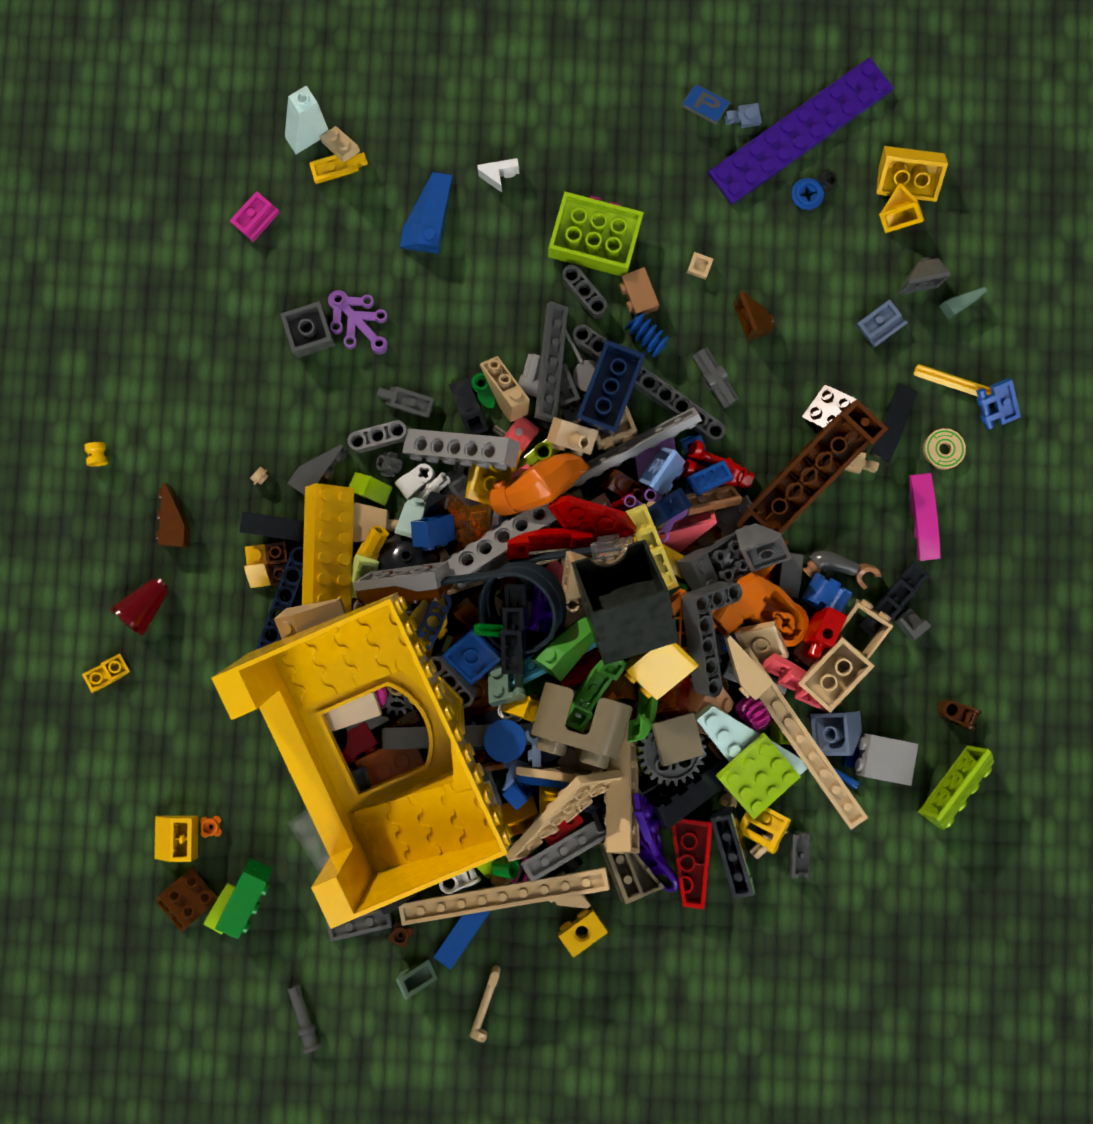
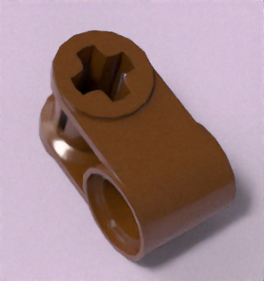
M942 700L937 705L939 716L956 723L960 727L975 731V722L982 711L952 700ZM951 704L953 711L948 715L947 707Z

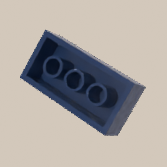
M606 340L576 417V423L615 437L646 354Z

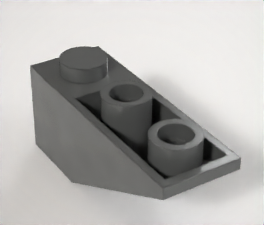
M340 444L299 466L287 484L305 495L306 486L315 483L323 484L325 480L328 481L334 473L333 468L337 463L340 464L346 456V453H344L346 449Z

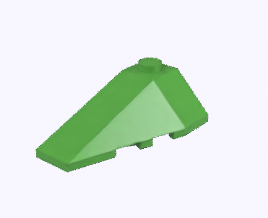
M586 615L556 634L545 647L538 650L530 659L560 682L595 642Z

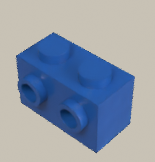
M435 514L411 521L413 547H422V550L428 551L435 549V546H446L449 541L455 540L454 514Z

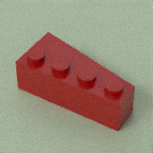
M684 817L672 826L683 907L704 909L712 823L711 820Z

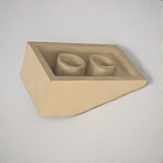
M839 634L833 648L822 652L820 659L815 661L798 684L831 713L872 670L874 664Z

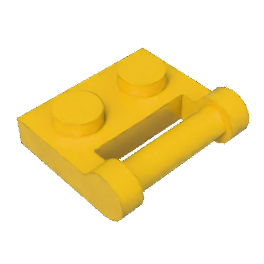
M767 807L755 819L746 811L739 825L743 836L767 848L768 852L775 854L791 820ZM752 823L774 835L772 840L770 841L748 829V825Z

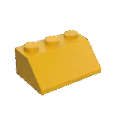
M884 146L879 164L876 194L892 196L901 182L917 200L937 202L948 166L945 153Z

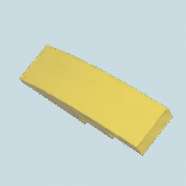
M646 504L627 510V514L637 527L636 533H634L637 541L646 540L668 590L678 587L679 584Z

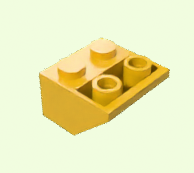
M155 816V859L168 862H192L197 859L199 816Z

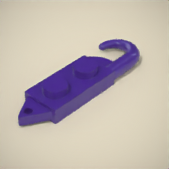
M634 793V814L643 838L647 842L652 855L659 856L662 850V841L660 834H656L659 825L658 820L653 816V807L649 804L646 795Z
M639 828L640 853L637 854L653 874H665L672 882V886L662 883L665 887L663 888L664 890L676 892L680 886L679 878L666 863L667 860L661 853L659 856L652 855Z

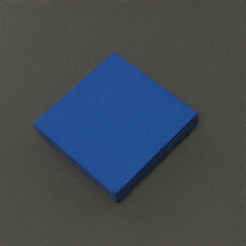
M473 627L442 654V657L471 686L501 660V654L483 636H476L473 633Z

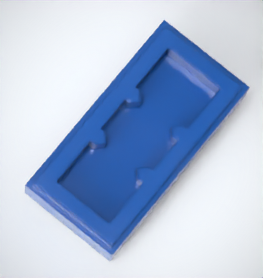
M724 460L687 477L696 496L734 479Z

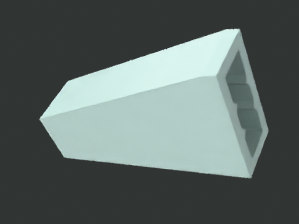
M307 86L288 96L285 138L295 154H298L321 140L320 136L328 131L319 105Z

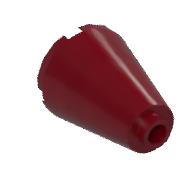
M159 578L157 580L151 579L113 605L109 610L113 614L118 615L124 624L134 632H138L142 637L168 594L166 588L168 586Z

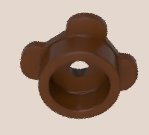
M397 922L393 925L394 930L388 936V939L391 943L394 942L404 948L408 945V938L413 934V930L411 927L406 928L400 922Z

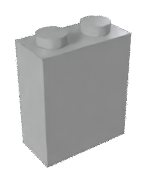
M863 733L858 745L860 749L859 757L855 762L856 775L911 786L918 744Z

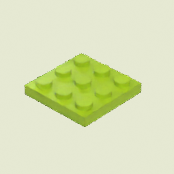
M761 733L715 775L753 819L757 818L801 777L765 733Z

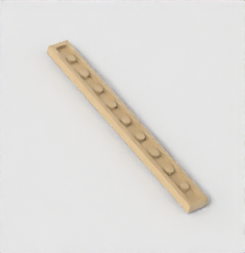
M746 646L745 648H743V650L755 661V663L768 675V673L763 668L759 660L756 658L750 647ZM773 683L758 699L766 706L774 722L846 825L852 830L868 818L775 683Z
M603 867L540 878L532 883L529 880L408 901L399 906V912L403 926L610 890L607 869Z

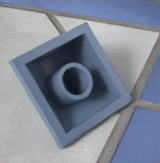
M860 711L810 714L812 737L825 756L853 755L862 734Z

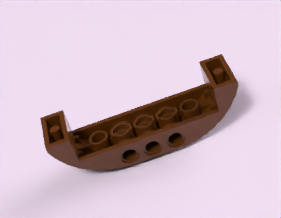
M856 399L832 419L769 483L743 513L736 525L742 528L756 523L782 534L869 444L873 445L888 428Z

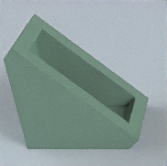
M428 959L400 972L396 981L406 1000L438 978Z

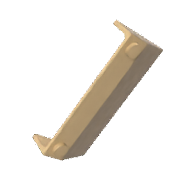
M339 598L286 608L274 620L281 638L284 639L346 613L342 599ZM374 691L324 713V716L331 731H336L380 716L382 710Z

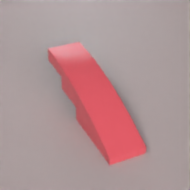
M776 653L761 663L766 672L778 677L779 685L795 691V699L827 713L829 712L798 684L807 671Z

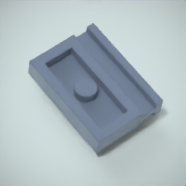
M889 299L855 326L866 340L872 344L874 349L908 322L902 318L901 313Z

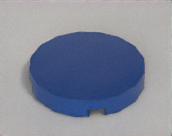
M507 719L498 720L491 724L486 730L483 740L488 755L494 760L503 763L513 762L523 754L527 743L522 727L516 722Z

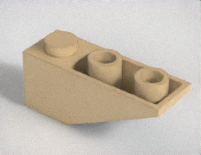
M496 356L480 363V367L495 399L508 420L512 422L528 415L530 399L500 358Z

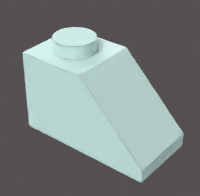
M417 497L408 499L404 504L394 533L412 538L411 521L423 518L426 503L423 499Z

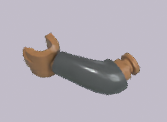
M824 550L812 553L809 556L811 560L807 563L809 566L802 568L811 579L815 573H820L822 570L824 572L833 570L854 576L857 584L864 590L867 586L862 581V576L866 572H871L874 577H881L879 569L873 565L866 563L859 565L844 556Z

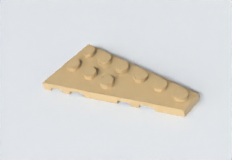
M615 770L574 776L570 780V784L558 793V797L545 807L546 810L534 819V823L522 832L519 840L510 845L511 848L508 854L505 855L508 861L524 859L543 843V838L555 834L559 830L557 826L564 820L568 823L593 803L592 797H596L601 793L604 794L609 790V783L615 780L620 781L624 777L622 772Z

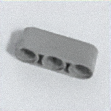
M392 421L355 431L349 435L348 444L357 453L405 441L407 427L401 421ZM397 427L403 428V433L400 436L393 435V431ZM376 433H383L381 441L376 442L373 440ZM363 438V444L355 447L354 440Z

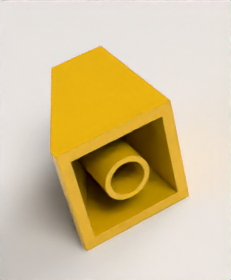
M677 643L632 656L627 661L628 665L624 669L626 671L624 676L631 683L637 682L642 686L639 690L648 699L652 696L658 700L699 665Z

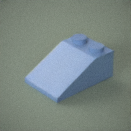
M661 447L639 479V482L649 489H654L660 496H663L664 493L668 494L673 487L672 481L676 476L679 477L684 471L685 467L683 465L686 461L674 449Z

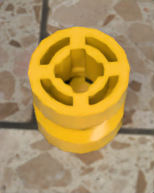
M92 442L84 444L85 452L88 455L86 458L87 466L96 467L108 464V459L104 455L106 443Z

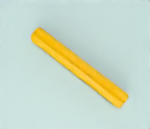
M920 364L915 367L914 375L977 397V390L983 388L986 391V395L991 394L990 387Z

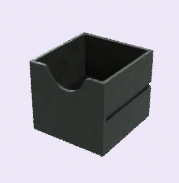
M646 540L629 544L622 558L612 564L600 565L593 562L590 558L571 562L584 613L604 665L679 642L669 590Z

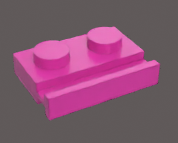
M256 191L232 217L230 222L254 242L279 215L280 211Z

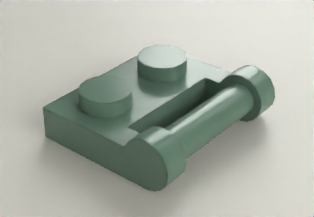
M501 663L494 665L488 671L489 704L495 707L525 699L526 690L523 689V675L514 674L515 689L512 692L511 674H502Z

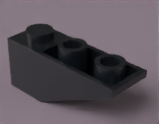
M468 378L449 384L467 434L490 435Z

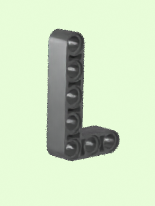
M719 581L687 592L682 597L681 606L688 654L699 665L691 672L693 688L698 694L717 697L722 691L712 611L740 600L742 587L738 583Z

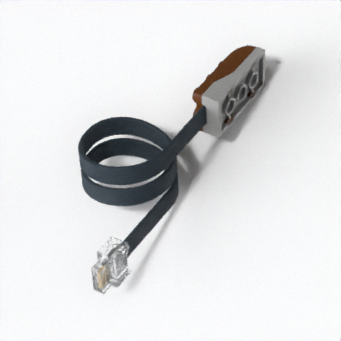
M619 534L598 536L597 542L591 543L590 547L529 555V558L511 559L497 570L451 576L448 561L373 571L367 573L353 584L360 604H370L397 592L399 597H404L407 604H415L423 599H427V602L439 600L440 596L447 594L446 589L453 587V584L486 580L478 599L480 623L503 625L498 616L494 600L497 579L501 577H520L535 584L544 593L552 611L551 631L543 636L527 637L526 654L542 649L551 641L562 627L567 613L565 593L557 578L543 566L532 562L565 558L566 551H572L581 555L592 554L593 562L595 563L613 561L619 555L625 554L627 546L634 543L633 537L619 538ZM487 636L497 648L501 649V637Z

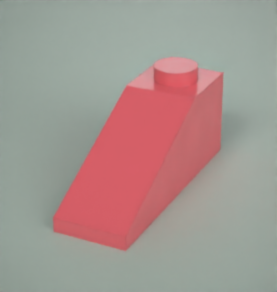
M714 510L676 520L669 532V539L661 543L678 553L682 552L717 524ZM660 532L659 538L661 540H665L667 538V534L665 532Z

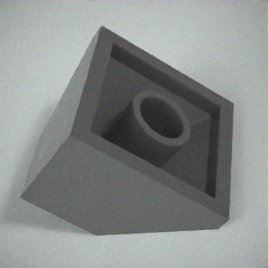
M931 257L920 259L898 290V296L938 288L950 276V272L939 258L931 259Z
M756 523L735 530L741 553L751 572L792 559L791 553L780 532Z

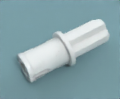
M440 473L432 482H428L426 487L416 497L426 502L431 491L440 493L446 485L450 484L449 476L447 475L443 479L446 473Z

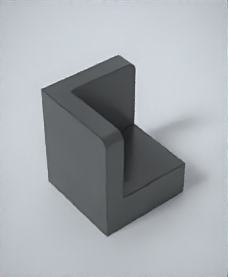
M911 608L894 620L909 640H916L931 627L927 620H920Z

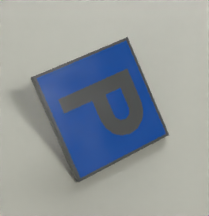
M695 83L682 102L681 107L717 125L730 105V101Z

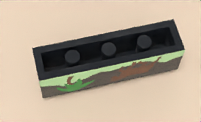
M731 806L713 810L710 819L733 899L754 896L757 884L735 807Z

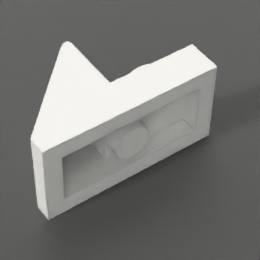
M517 158L477 165L479 177L500 192H502L500 177L511 178L519 174Z

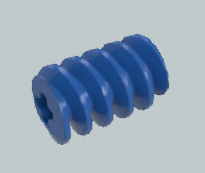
M642 313L632 319L624 330L630 329V336L636 334L635 341L642 340L641 347L648 345L646 352L654 351L652 357L655 358L667 346L669 336L661 338L663 330L655 332L657 324L650 327L651 319L644 321L643 319L646 314Z

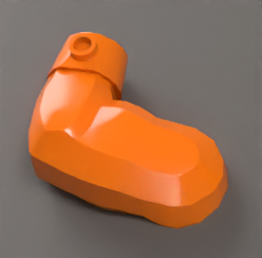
M569 452L547 457L522 472L516 479H510L505 482L502 478L492 484L494 488L490 491L491 506L499 516H509L548 504L568 490L589 469V465L581 456Z
M757 572L746 573L733 582L740 584L742 587V596L739 601L712 611L713 622L717 625L716 631L721 633L722 636L726 633L728 635L731 634L744 620L750 625L776 621L786 647L796 646L803 641L809 626L807 612L802 606L795 603L779 586Z

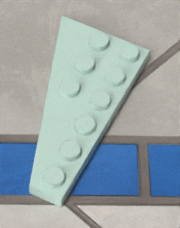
M711 703L695 715L698 724L728 762H731L760 735L759 732L731 717ZM772 741L799 775L807 770L800 757Z

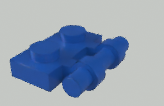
M1007 378L990 385L991 394L986 395L984 388L977 390L978 398L976 400L978 406L981 407V420L985 423L986 429L994 428L993 421L996 419L999 424L1004 425L1021 417L1012 379ZM990 403H994L995 410L992 412L989 407Z

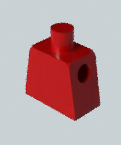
M826 607L812 614L804 638V643L810 646L808 651L810 657L820 659L824 650L833 648L847 619V615L831 607Z

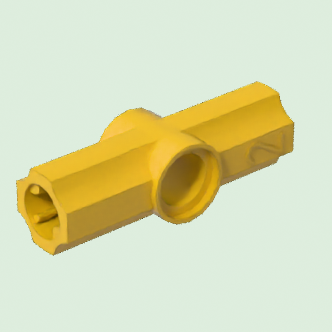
M373 525L356 555L377 560L379 552L389 535L386 529Z

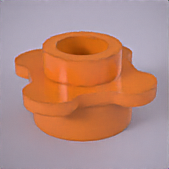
M219 816L201 818V836L204 838L212 835L215 837L222 834L220 829L221 818Z

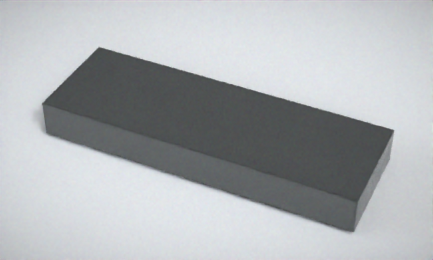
M380 908L332 929L326 920L330 942L393 927L391 913L384 915Z

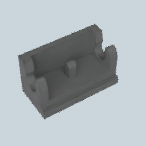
M789 832L788 875L791 878H798V876L810 878L811 833Z

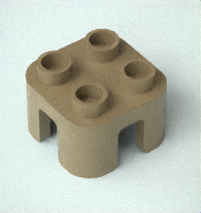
M545 682L531 730V735L539 737L536 749L565 757L568 745L580 748L582 752L579 762L607 769L610 757L619 760L633 709L632 706L606 698L599 699L588 734L583 735L573 732L571 727L566 725L576 693L570 688Z

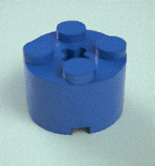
M815 573L801 599L813 608L816 607L822 610L826 607H831L842 613L853 593L845 588H840L842 584L832 578L827 581L826 577Z

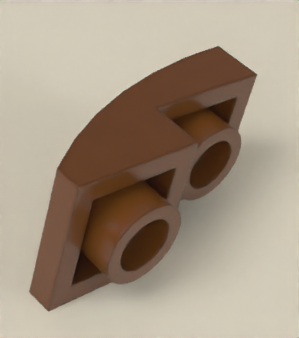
M286 542L265 544L266 562L269 566L270 586L272 588L279 586L289 559Z

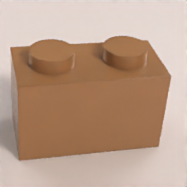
M645 267L621 276L619 289L621 294L627 297L628 302H626L629 314L633 313L635 318L642 313L647 315L658 310L659 303Z

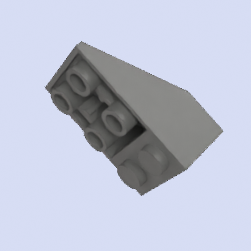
M736 532L696 549L676 561L685 584L689 586V592L719 581L735 582L751 571L741 553Z

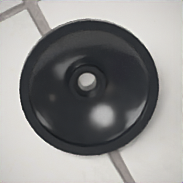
M395 534L386 540L379 552L377 559L379 561L378 571L440 562V554L437 546L433 550L424 551L422 547H413L412 538ZM405 554L410 555L408 559H403Z

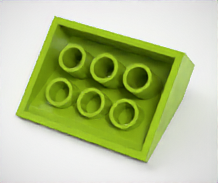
M564 191L548 248V257L617 276L625 275L629 270L644 212Z
M967 745L919 809L918 813L940 829L949 828L955 820L954 816L956 813L963 810L966 806V800L970 794H974L978 790L979 782L982 778L987 777L992 771L991 766L994 763L992 752L988 749Z

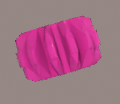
M744 696L735 705L736 714L739 716V719L755 731L762 729L770 721L769 711H767L766 706L758 698L754 700L751 696L748 699Z

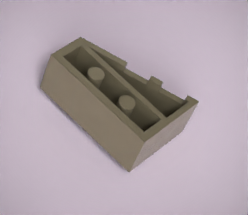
M604 841L598 843L621 902L628 904L665 888L637 853H607Z

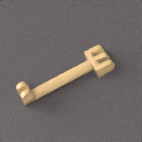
M498 965L492 967L469 1035L479 1042H485L487 1038V1031L482 1029L481 1026L499 979L501 969Z

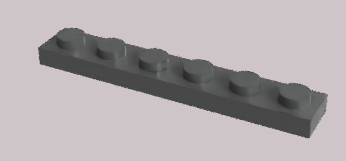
M552 301L547 303L535 408V418L552 423L554 417L557 418L568 307Z

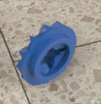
M803 178L793 186L791 198L795 206L800 207L801 210L811 211L822 203L824 198L823 187L815 179ZM805 189L809 194H813L810 196L809 201L806 196H801L805 193Z

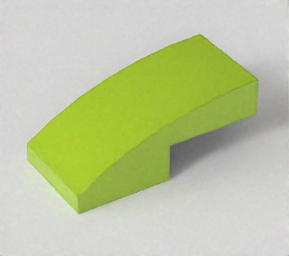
M229 883L221 892L204 922L205 926L221 935L223 932L216 930L215 927L235 889V886Z

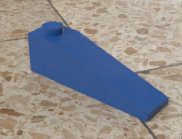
M432 172L403 226L400 248L440 254L453 175Z

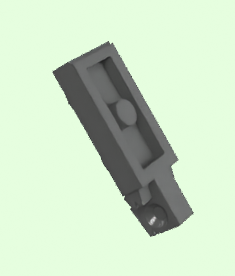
M391 386L390 390L379 387L377 397L386 400L385 404L392 408L426 419L430 418L435 403L434 398L397 386Z

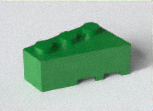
M251 858L249 859L215 927L216 930L236 939H239L241 933H247L251 925V921L248 919L251 914L256 915L261 905L258 899L260 895L265 896L270 887L267 881L273 868Z

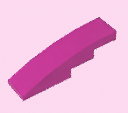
M931 473L909 475L911 516L914 519V537L917 539V559L919 561L940 559L938 516Z

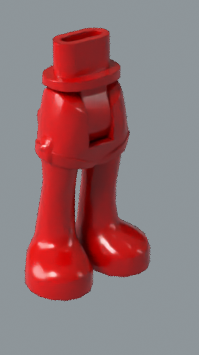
M695 440L691 444L687 452L688 457L712 465L723 460L726 462L734 479L723 485L747 489L751 487L755 476L754 473L735 463L731 458L725 459L704 450V443L699 440ZM685 459L686 462L683 465L685 469L681 475L687 478L707 467L693 460Z

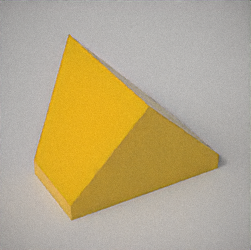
M900 182L879 214L885 233L924 221L918 200Z

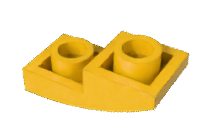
M118 654L102 662L101 665L83 673L82 676L91 693H94L125 676L130 671L121 654Z

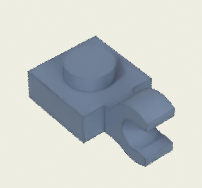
M758 103L740 105L737 111H727V116H724L726 125L739 123L740 128L760 126L762 123Z
M526 730V739L532 744V749H528V763L532 762V767H541V750L536 749L539 737L531 738L530 731Z

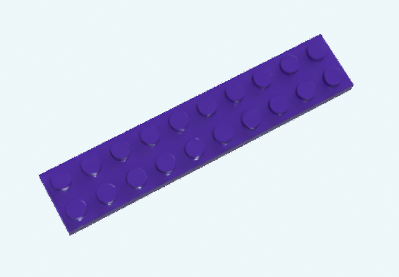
M869 57L709 170L708 176L732 206L890 94L894 88Z

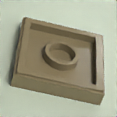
M694 712L651 723L662 766L704 755Z

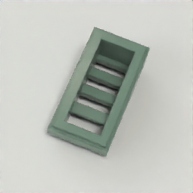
M983 287L948 299L939 307L945 316L951 319L981 298L987 289Z

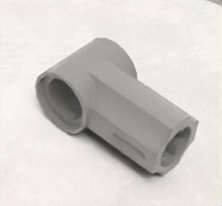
M528 354L524 372L520 376L518 384L526 395L537 398L541 356Z

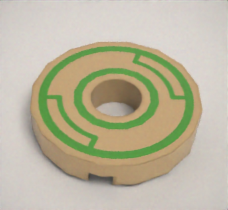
M942 428L932 432L923 444V454L926 461L941 470L956 467L962 462L966 452L963 438L952 429ZM941 444L948 446L949 453L947 455L940 452L939 447Z

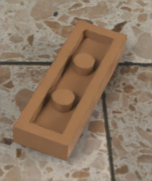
M731 485L714 488L699 496H696L695 493L685 494L692 504L688 508L687 515L740 505L743 498Z

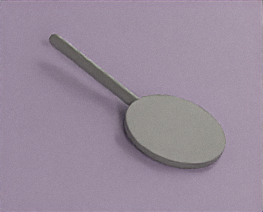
M566 329L565 336L580 362L573 371V381L578 389L586 392L597 362L593 360L583 361Z

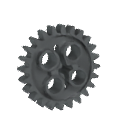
M651 728L647 737L641 740L643 744L636 745L642 751L636 754L638 758L642 759L638 764L641 767L645 766L642 771L645 774L650 773L649 778L651 780L656 778L658 784H661L664 780L666 786H669L671 781L677 786L678 780L685 784L686 776L693 779L692 772H700L696 766L704 765L700 757H706L704 753L702 756L688 759L684 764L675 763L674 769H672V764L658 767L660 757L657 746H655L656 740L653 728ZM700 735L701 741L704 740L702 735Z

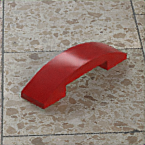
M548 528L526 532L507 541V559L529 558V551L593 546V534L567 528Z

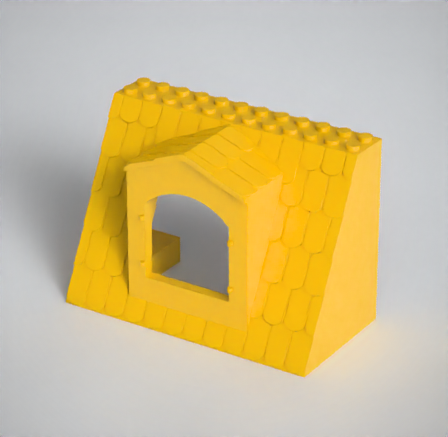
M398 592L254 650L211 678L231 720L260 708L330 856L311 889L331 929L508 854L511 837H513L509 825H504L502 821L503 813L499 804L495 805L492 799L494 794L490 784H485L482 777L484 776V771L481 764H476L473 755H475L471 743H467L464 738L463 699L441 676L438 677L435 674L437 672L436 666L432 659L428 660L425 653L427 651L425 642L422 638H418L415 632L417 625L412 617L409 618L406 609H408L407 603L403 596L399 597ZM385 686H389L405 695L422 715L429 738L427 760L422 766L360 792L324 713Z

